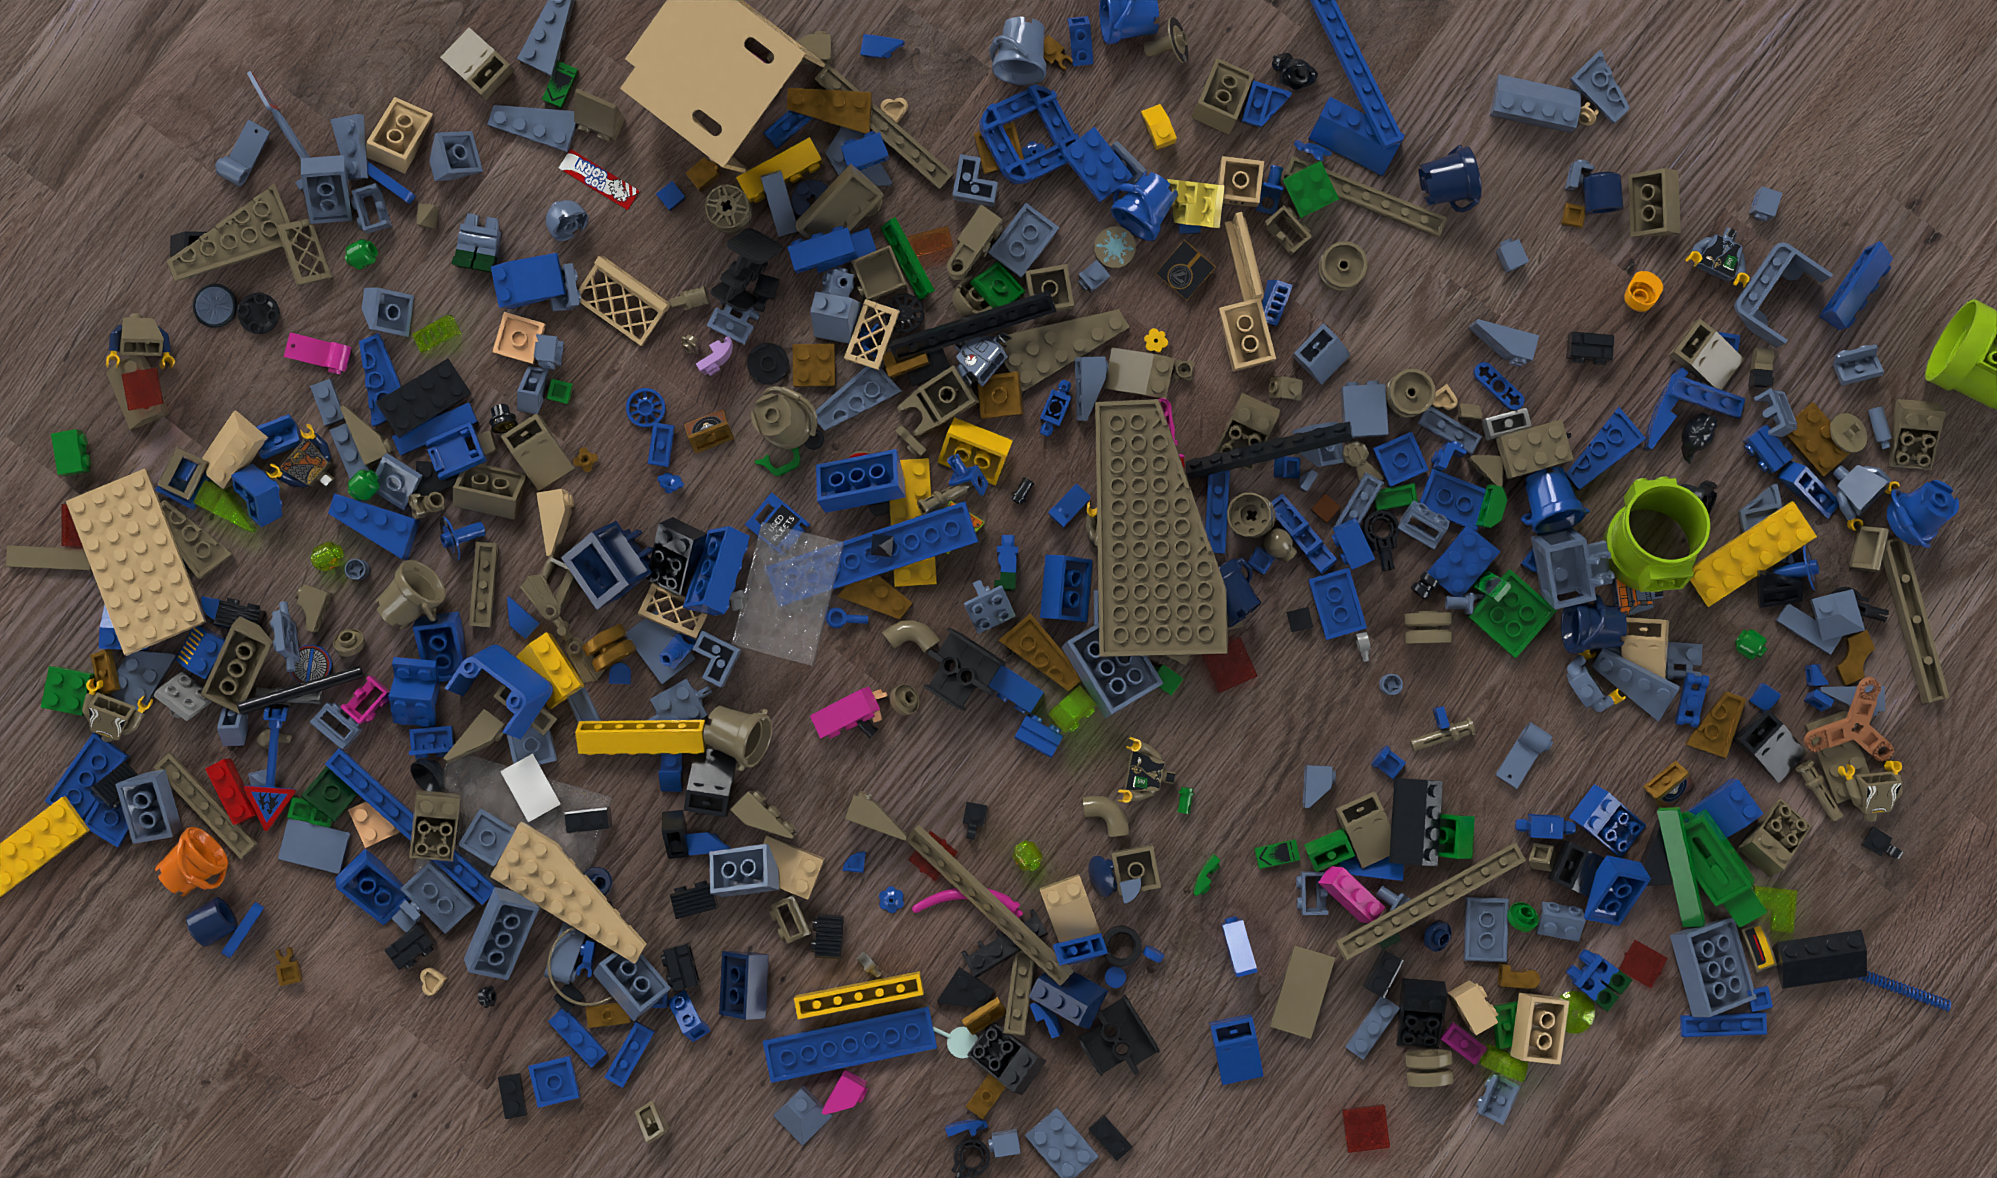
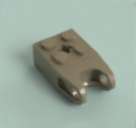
M980 205L957 238L958 246L947 262L948 275L955 281H961L969 274L980 257H985L991 249V241L993 239L997 240L1003 232L1002 218L983 205ZM955 265H961L963 267V269L959 272H955L952 270L953 266Z
M953 365L920 386L897 407V410L900 413L911 408H918L923 416L922 422L912 432L913 436L917 437L954 419V417L977 404L979 400L972 389L962 380L958 367ZM947 390L953 392L951 400L945 399V396H947Z

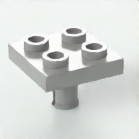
M182 671L154 693L155 698L170 708L169 712L171 715L175 712L173 717H182L186 721L213 702L201 696L203 687Z

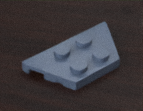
M841 127L825 152L838 175L847 168L840 146H843L844 142L849 139L855 138L859 140L864 138L861 132ZM881 163L860 170L876 186L893 185Z
M1778 484L1768 487L1738 511L1742 533L1782 508ZM1792 553L1779 562L1794 563Z
M137 651L126 656L117 670L121 690L112 692V695L119 701L136 706L135 710L139 708L137 705L139 699L145 695L142 702L148 705L155 691L159 688L175 662L177 654Z

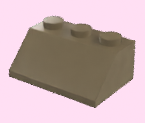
M1662 168L1629 174L1630 237H1662L1681 234L1678 171Z
M130 356L121 360L118 368H116L115 364L106 372L130 430L170 414L146 356Z
M483 464L463 471L459 474L453 487V507L515 520L521 506L527 474Z

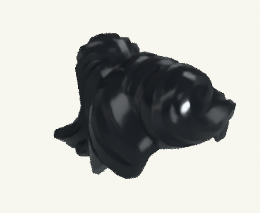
M1284 52L1272 57L1273 70L1281 73L1280 80L1282 84L1294 90L1312 85L1318 77V72L1314 67L1302 59H1293L1289 53Z
M1700 413L1697 417L1690 419L1686 423L1681 435L1683 442L1681 450L1683 458L1688 464H1691L1693 456L1697 451L1703 450L1713 442L1715 429L1717 428L1716 417Z

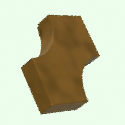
M1867 630L1846 638V655L1835 666L1844 686L1865 677L1863 670L1865 659L1875 650Z

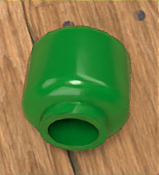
M360 239L347 246L345 260L349 266L361 270L376 262L378 251L371 241Z
M372 470L357 471L348 481L349 494L358 501L369 500L380 488L378 475Z
M1744 629L1734 642L1737 644L1736 651L1749 660H1753L1756 656L1761 658L1768 649L1765 647L1767 639L1754 629H1749L1748 631Z

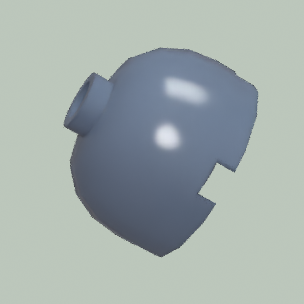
M572 200L554 202L545 218L546 226L551 236L557 241H566L573 238L575 235L572 232L579 227L582 231L589 221V216L584 208Z

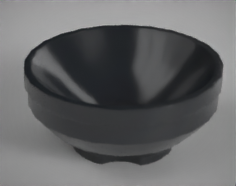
M418 759L411 764V775L423 790L439 792L443 788L445 773L438 762L435 760Z

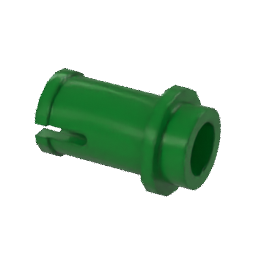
M1181 787V790L1178 791L1180 797L1177 812L1191 814L1192 796L1195 793H1193V788Z

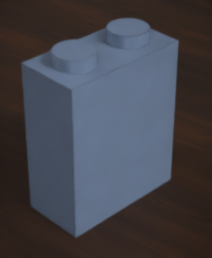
M1367 381V385H1358V382L1345 383L1346 386L1340 388L1342 423L1350 421L1353 438L1388 435L1385 384H1379V381Z

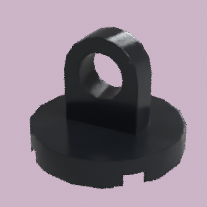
M1705 480L1699 487L1690 484L1680 485L1690 489L1702 501L1708 514H1710L1717 498V493L1714 492V489H1717V485L1714 482Z

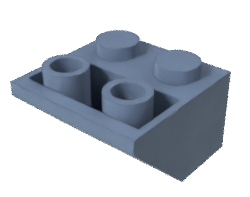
M1323 323L1291 357L1322 385L1351 354L1341 340Z

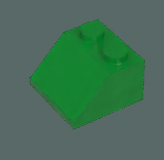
M1441 813L1439 857L1473 858L1475 816Z

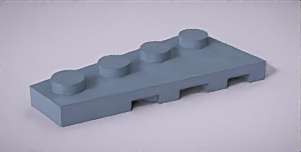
M1606 648L1601 649L1592 665L1596 671L1658 722L1679 691L1680 686Z

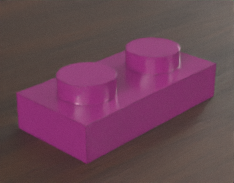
M1454 1022L1449 1025L1440 1038L1474 1065L1477 1064L1488 1049Z

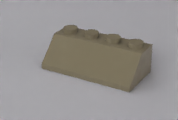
M241 616L232 624L201 696L239 713L237 703L247 700L273 643L259 625Z

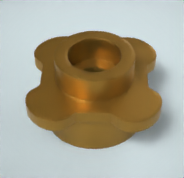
M582 447L579 450V455L573 459V464L582 467L585 472H590L594 463L598 461V456L595 453H590L586 447Z

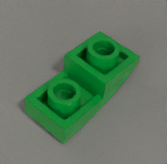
M1214 853L1204 863L1195 880L1192 892L1196 896L1199 894L1203 896L1211 888L1209 884L1212 881L1206 875L1208 873L1212 875L1220 867L1218 863L1221 860Z

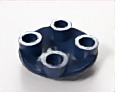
M1094 856L1088 865L1091 885L1099 896L1108 897L1117 891V883L1113 875V862L1110 859L1105 860L1101 856Z

